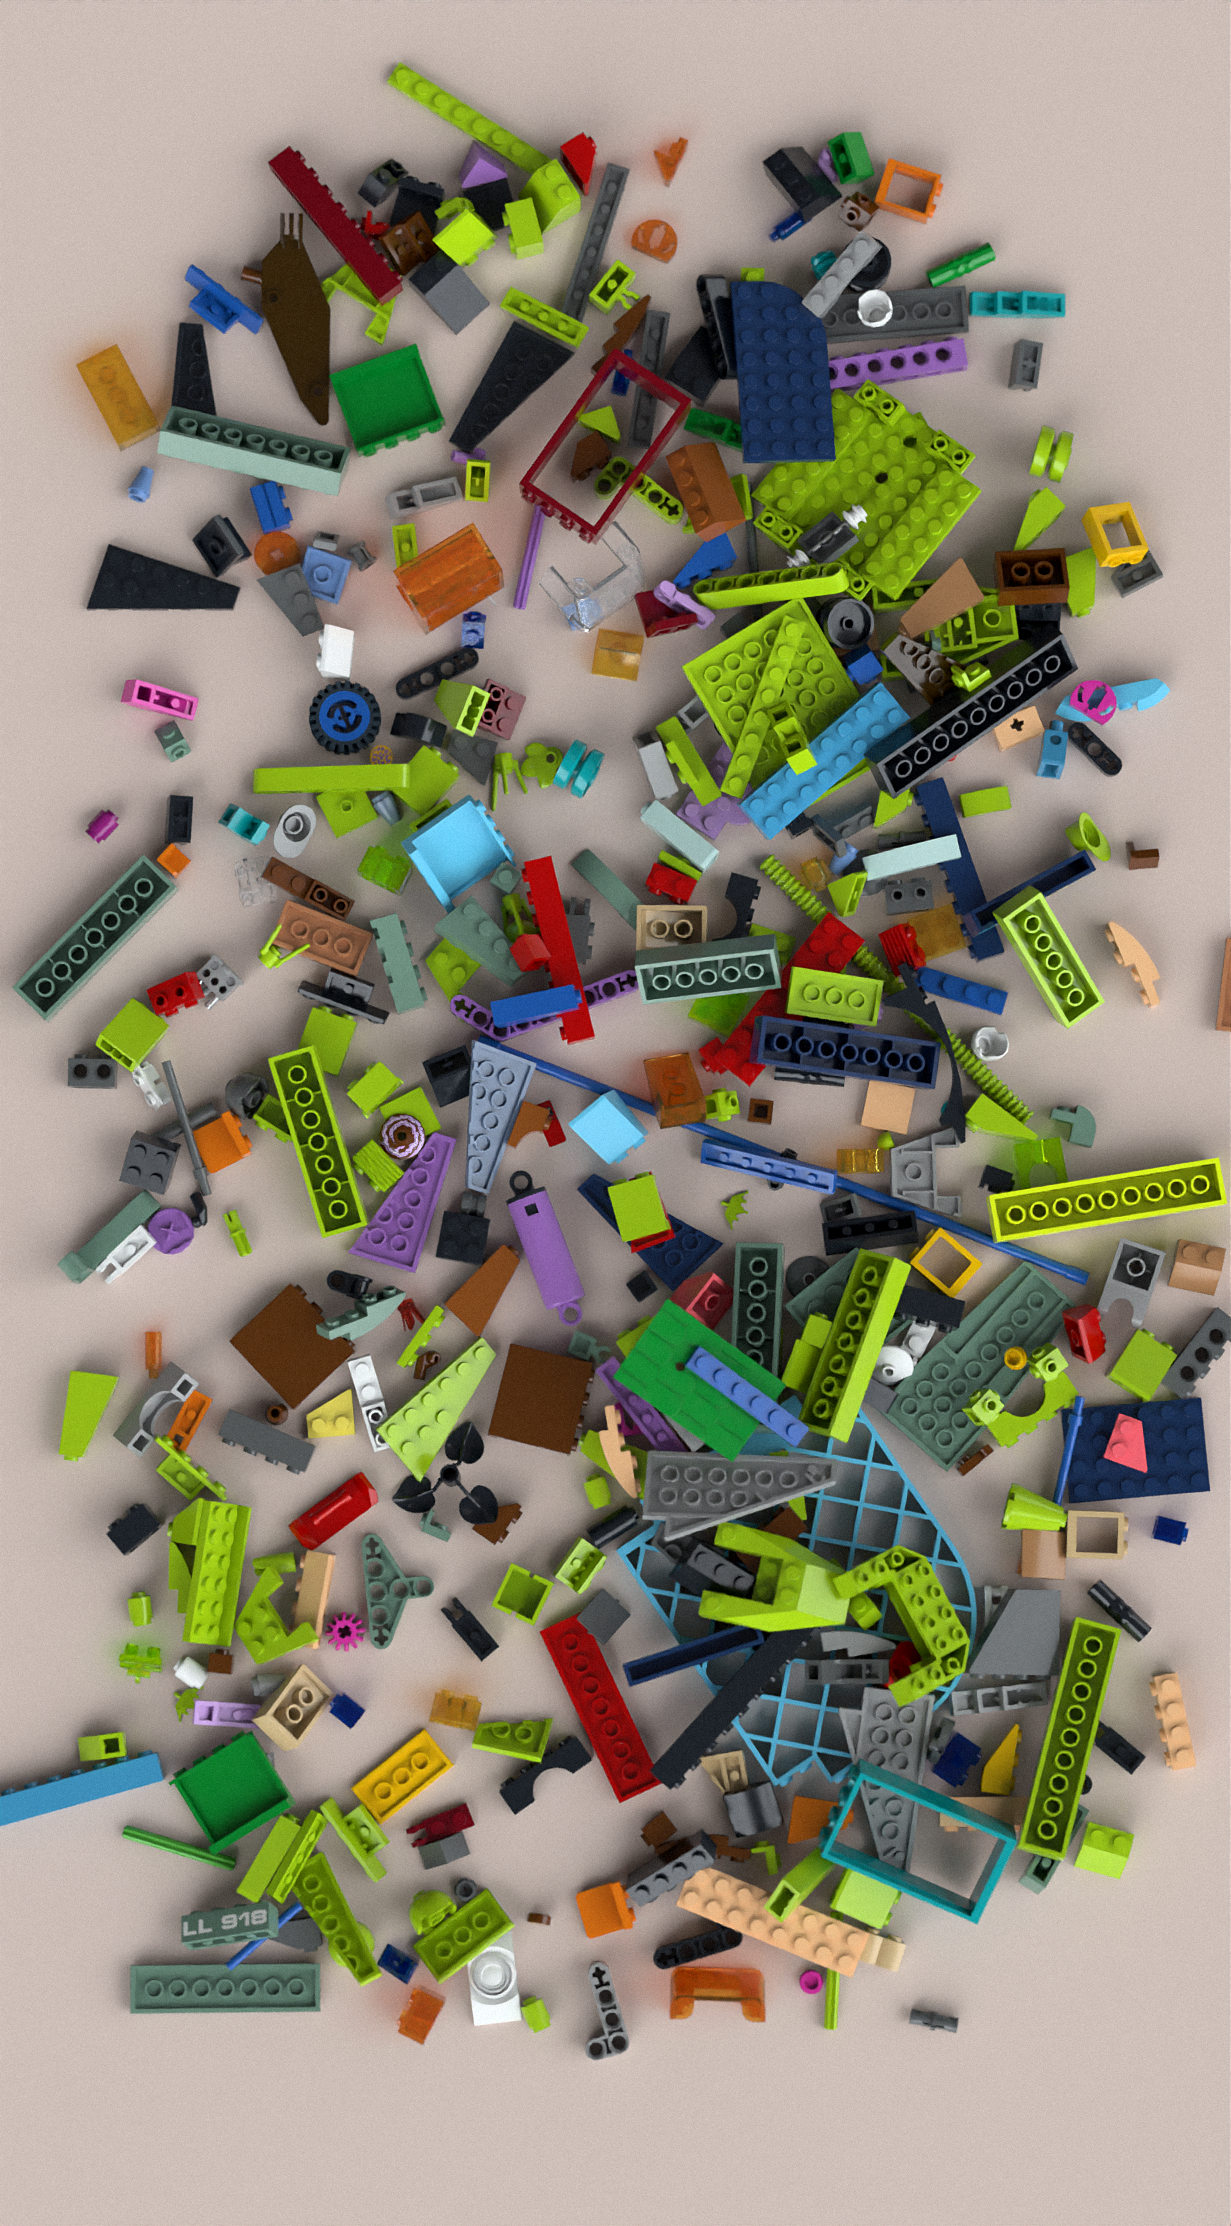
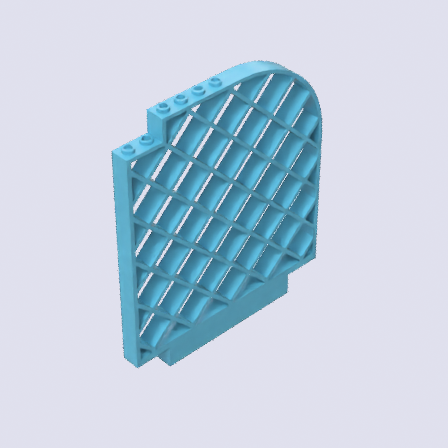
M795 1395L779 1405L798 1419L802 1404ZM859 1408L857 1414L859 1418L856 1417L855 1422L864 1424L871 1434L866 1461L831 1454L834 1441L832 1438H828L826 1453L791 1447L790 1443L777 1434L753 1433L738 1455L770 1456L769 1453L784 1449V1451L788 1450V1454L789 1452H795L865 1466L858 1501L823 1495L824 1489L819 1490L818 1494L809 1493L804 1495L817 1498L811 1533H801L798 1537L809 1539L808 1550L812 1552L815 1540L849 1546L846 1572L852 1569L855 1548L880 1553L888 1550L856 1543L863 1507L898 1514L892 1547L898 1545L903 1515L926 1519L931 1522L936 1530L932 1557L926 1558L930 1562L933 1572L935 1573L936 1563L957 1567L960 1569L965 1582L969 1607L956 1604L951 1605L954 1609L970 1612L968 1658L975 1641L977 1619L974 1589L965 1563L862 1409ZM875 1441L892 1466L872 1462ZM713 1450V1451L710 1452V1453L719 1454V1453H718L717 1451H715V1450ZM870 1467L897 1472L903 1481L899 1509L864 1503ZM908 1490L925 1514L905 1511ZM644 1498L639 1500L642 1506L644 1503ZM822 1500L857 1506L851 1542L816 1535ZM780 1504L774 1505L773 1513L779 1509ZM735 1519L727 1521L728 1523L755 1529L760 1526L759 1524ZM652 1520L655 1523L653 1526L616 1551L677 1642L683 1644L685 1643L684 1641L689 1642L697 1638L681 1636L674 1628L673 1621L677 1600L682 1598L701 1602L702 1597L679 1593L680 1584L677 1582L674 1592L647 1587L641 1579L640 1574L645 1549L659 1552L654 1546L646 1545L645 1542L655 1536L661 1521L666 1523V1520ZM941 1538L956 1562L937 1559ZM640 1547L637 1569L635 1570L626 1555ZM726 1550L724 1554L727 1558L729 1550ZM735 1562V1563L739 1564L740 1566H742L743 1568L748 1569V1568L745 1566V1564ZM885 1588L884 1590L873 1589L869 1591L867 1589L864 1591L882 1595L880 1606L882 1617L877 1622L876 1631L868 1629L864 1631L862 1628L842 1624L827 1626L834 1628V1631L842 1629L866 1633L879 1638L884 1637L899 1641H911L913 1643L909 1637L882 1632L888 1601V1594ZM652 1593L673 1597L669 1619ZM714 1619L710 1620L708 1635L714 1632L716 1621ZM753 1646L737 1651L746 1653L744 1663L756 1651L752 1649ZM836 1650L830 1651L829 1659H835ZM878 1652L872 1653L871 1659H877ZM794 1658L792 1662L805 1664V1659ZM708 1661L702 1663V1667L699 1664L695 1665L694 1667L713 1695L716 1696L718 1694L717 1690H721L724 1686L712 1684L706 1675ZM792 1662L789 1665L786 1664L780 1697L762 1694L760 1697L779 1702L772 1737L745 1732L739 1724L738 1716L732 1723L775 1786L780 1784L783 1787L792 1781L791 1775L797 1771L802 1774L811 1768L812 1764L810 1762L815 1760L830 1783L835 1781L838 1784L847 1778L846 1772L849 1771L853 1762L851 1761L830 1775L817 1756V1752L851 1758L850 1752L818 1746L825 1711L839 1713L838 1708L826 1706L830 1684H824L820 1704L785 1698ZM963 1673L953 1678L947 1687L939 1686L934 1689L944 1692L934 1702L933 1712L947 1699L958 1684ZM866 1683V1686H872V1683ZM784 1703L819 1710L813 1745L778 1739ZM750 1739L771 1743L767 1764ZM776 1744L811 1750V1755L776 1778L771 1771Z

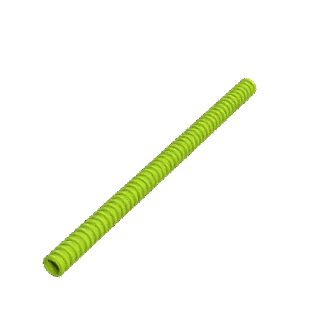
M774 854L768 856L762 862L759 869L761 871L764 870V874L766 876L769 875V879L771 881L774 880L775 885H779L781 887L780 890H784L786 892L785 895H789L791 897L790 900L795 901V905L800 906V910L802 912L805 911V915L807 917L810 916L812 922H816V926H818L828 912L832 914L831 910H826V905H821V900H816V895L812 896L811 891H807L805 889L806 886H802L800 884L801 881H797L795 879L796 876L790 874V870L785 869L786 866L784 864H780L781 861L779 859H775ZM862 945L852 957V962H857V966L859 968L862 967V971L864 973L867 972L869 978L883 980L884 993L887 992L891 995L905 988L904 983H900L898 981L899 978H895L893 976L894 973H890L888 971L889 968L884 967V963L882 961L879 962V958L877 956L874 957L873 952H869L867 946L864 947ZM904 1010L905 1014L908 1013L910 1015V1019L913 1018L915 1020V1024L918 1023L920 1025V1029L923 1028L925 1030V1034L929 1033L931 1035L930 1039L934 1038L935 1042L941 1043V1050H946L939 1035L927 1022L917 1015ZM946 1028L956 1064H960L962 1066L961 1069H965L967 1071L966 1074H970L972 1076L971 1079H975L977 1081L976 1084L981 1085V1089L983 1091L986 1090V1094L988 1096L991 1095L993 1097L992 1100L998 1102L997 1105H1001L1010 1115L1022 1124H1025L1034 1115V1111L1028 1110L1029 1106H1024L1022 1104L1024 1101H1019L1017 1099L1019 1096H1014L1012 1094L1013 1090L1009 1091L1007 1089L1008 1085H1003V1081L1001 1079L998 1080V1076L996 1074L993 1075L992 1070H988L986 1068L987 1065H983L981 1063L982 1060H978L977 1056L971 1053L972 1050L970 1048L967 1049V1045L965 1043L962 1044L961 1039H957L955 1037L956 1034L950 1032V1028Z

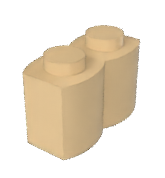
M866 1926L864 1931L870 1934L859 1960L897 1972L906 1946L905 1943L901 1942L902 1938L893 1934H888V1937L878 1935L879 1930Z

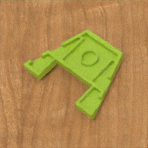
M345 264L337 273L322 282L321 287L329 303L336 291L340 290L377 314L364 334L383 346L397 296L381 307L350 267Z
M444 938L425 962L449 1002H451L454 996L463 995L459 991L481 967V964L472 960L468 954L449 943L450 941ZM464 1000L460 1003L456 1001V1011L465 1010L468 1012L465 1017L469 1018L471 1012L476 1007L471 1006L470 1010L465 1007Z
M267 1566L234 1624V1629L256 1664H264L285 1655V1653L298 1650L307 1644L315 1643L319 1640L309 1622H303L290 1634L268 1599L284 1583L274 1566Z

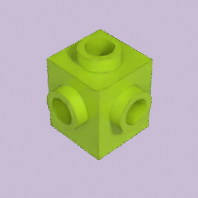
M726 1088L712 1090L713 1094L701 1097L705 1120L718 1119V1122H726L732 1120L731 1116L740 1114L736 1091H726Z
M1049 1342L1033 1350L1031 1356L1027 1358L1030 1364L1028 1368L1030 1373L1036 1379L1040 1378L1045 1382L1056 1379L1060 1372L1069 1366L1059 1349Z
M977 1389L970 1394V1400L961 1409L976 1426H986L989 1422L995 1421L1000 1416V1410L1004 1405L1000 1401V1396L994 1390Z

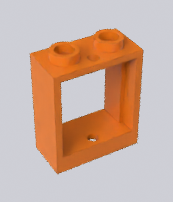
M889 158L874 203L881 210L926 224L928 217L933 218L936 205L933 204L935 196L940 197L943 183H940L941 175ZM894 173L932 185L923 213L885 201Z

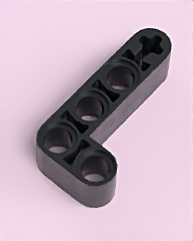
M716 1922L718 1929L657 1948L653 1954L654 1964L659 1969L664 1970L736 1948L742 1942V1933ZM733 1930L738 1933L736 1942L729 1943L725 1940V1934L728 1931ZM709 1937L713 1938L716 1942L715 1947L711 1950L703 1948V1940ZM687 1944L693 1948L691 1956L684 1957L680 1954V1948L683 1945ZM676 1947V1955L679 1960L674 1961V1956L669 1957L666 1964L657 1960L661 1952H664L665 1955L673 1954L671 1949Z

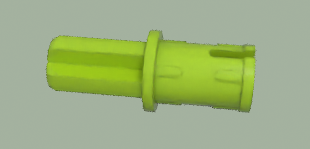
M237 1210L230 1211L229 1214L225 1213L223 1218L230 1231L229 1237L233 1239L241 1257L250 1255L252 1248L245 1234L247 1230L246 1228L243 1229Z

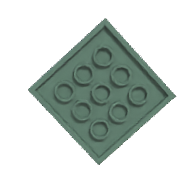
M857 1247L848 1252L784 1305L802 1329L808 1314L814 1315L815 1311L829 1316L827 1321L833 1324L859 1253ZM892 1318L882 1346L912 1323L913 1320L899 1321Z

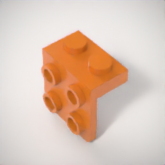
M230 1111L221 1114V1118L193 1131L199 1154L211 1174L252 1154L250 1148L253 1145L248 1135L243 1136L239 1127L243 1126L237 1114L232 1115Z
M620 1880L576 1894L577 1905L588 1938L593 1939L621 1929L628 1930L634 1928L633 1922L637 1921L633 1907L628 1908L626 1899L630 1897L626 1892V1884L621 1885Z

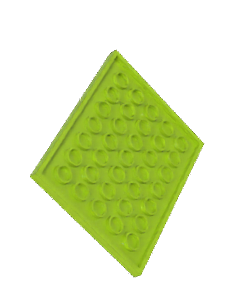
M803 598L791 599L681 666L732 754L784 615L807 624L776 706L788 701L800 721L807 740L809 741L860 696ZM771 722L748 781L752 789L786 761L780 745L781 740ZM862 759L810 806L869 771L870 768L866 759Z

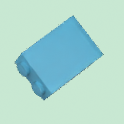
M615 1090L600 1096L568 1123L608 1164L615 1161L617 1164L622 1162L629 1156L626 1152L633 1147L636 1150L646 1142L644 1137L649 1133Z

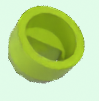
M889 1131L880 1134L877 1138V1146L881 1150L889 1151L895 1148Z

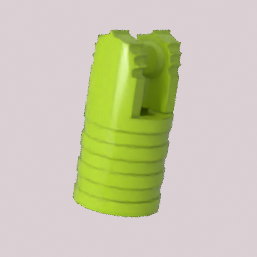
M294 1551L255 1557L252 1561V1566L255 1568L254 1573L257 1577H261L267 1566H274L278 1574L297 1571Z

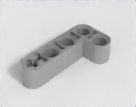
M596 1961L590 1965L588 1975L605 2033L590 2038L586 2043L585 2050L590 2059L601 2060L625 2052L629 2047V2036L609 1967L602 1961ZM596 1967L606 1971L603 1973L602 1978L604 1983L609 1981L610 1984H602L597 1988L595 1987V1984H599L598 1976H593L592 1974L595 1972ZM607 1989L612 1993L610 2001L603 2002L600 2000L599 1993L602 1990ZM616 2013L619 2021L614 2025H610L605 2020L606 2015ZM615 2036H622L626 2042L623 2047L617 2048L613 2046L612 2039ZM598 2042L602 2045L603 2050L600 2054L595 2055L590 2052L589 2047L592 2043Z

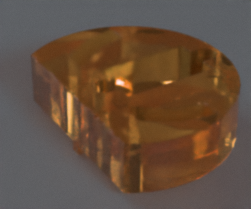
M648 220L641 223L635 229L632 235L631 248L667 264L675 256L677 236L673 228L666 222ZM663 225L665 234L659 247L655 246L654 249H651L649 242L656 227L660 229ZM639 230L643 231V243L639 242L638 239ZM671 245H674V247L670 251L662 253L668 250Z

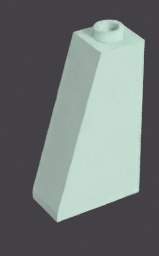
M659 801L648 802L640 811L642 813L640 820L678 854L690 861V864L701 872L702 875L718 859L719 851Z

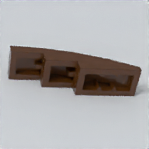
M649 294L613 323V329L616 334L602 345V351L605 355L591 367V373L594 376L614 348L623 352L629 345L650 306L651 296Z

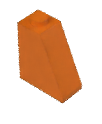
M794 1795L787 1843L793 1844L818 1837L822 1827H827L829 1823L828 1814L833 1805L837 1806L838 1801ZM849 1809L840 1830L848 1828V1823H853L854 1809Z

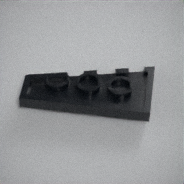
M179 322L171 405L217 416L203 324Z

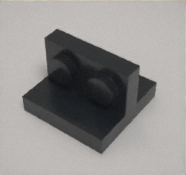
M220 514L214 516L192 539L216 578L223 576L232 566L248 560L252 556V553L229 518H222Z

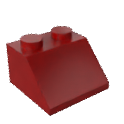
M584 132L560 146V159L583 195L587 196L589 195L597 155L595 149L597 146L591 136L586 137Z
M1086 1303L1061 1312L1072 1356L1088 1364L1093 1363L1106 1352L1104 1345L1106 1344V1337L1100 1329L1099 1322L1101 1321V1316L1098 1309Z

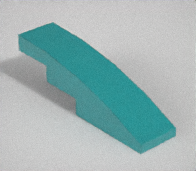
M972 291L969 293V316L991 318H1064L1065 294L1021 291L1019 293Z

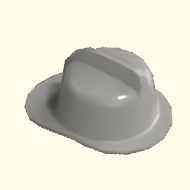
M302 804L294 805L280 816L273 836V845L281 856L294 858L305 849L316 827V816L311 808Z

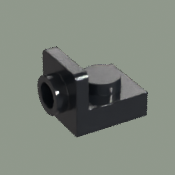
M802 812L785 829L793 840L811 830L813 823Z

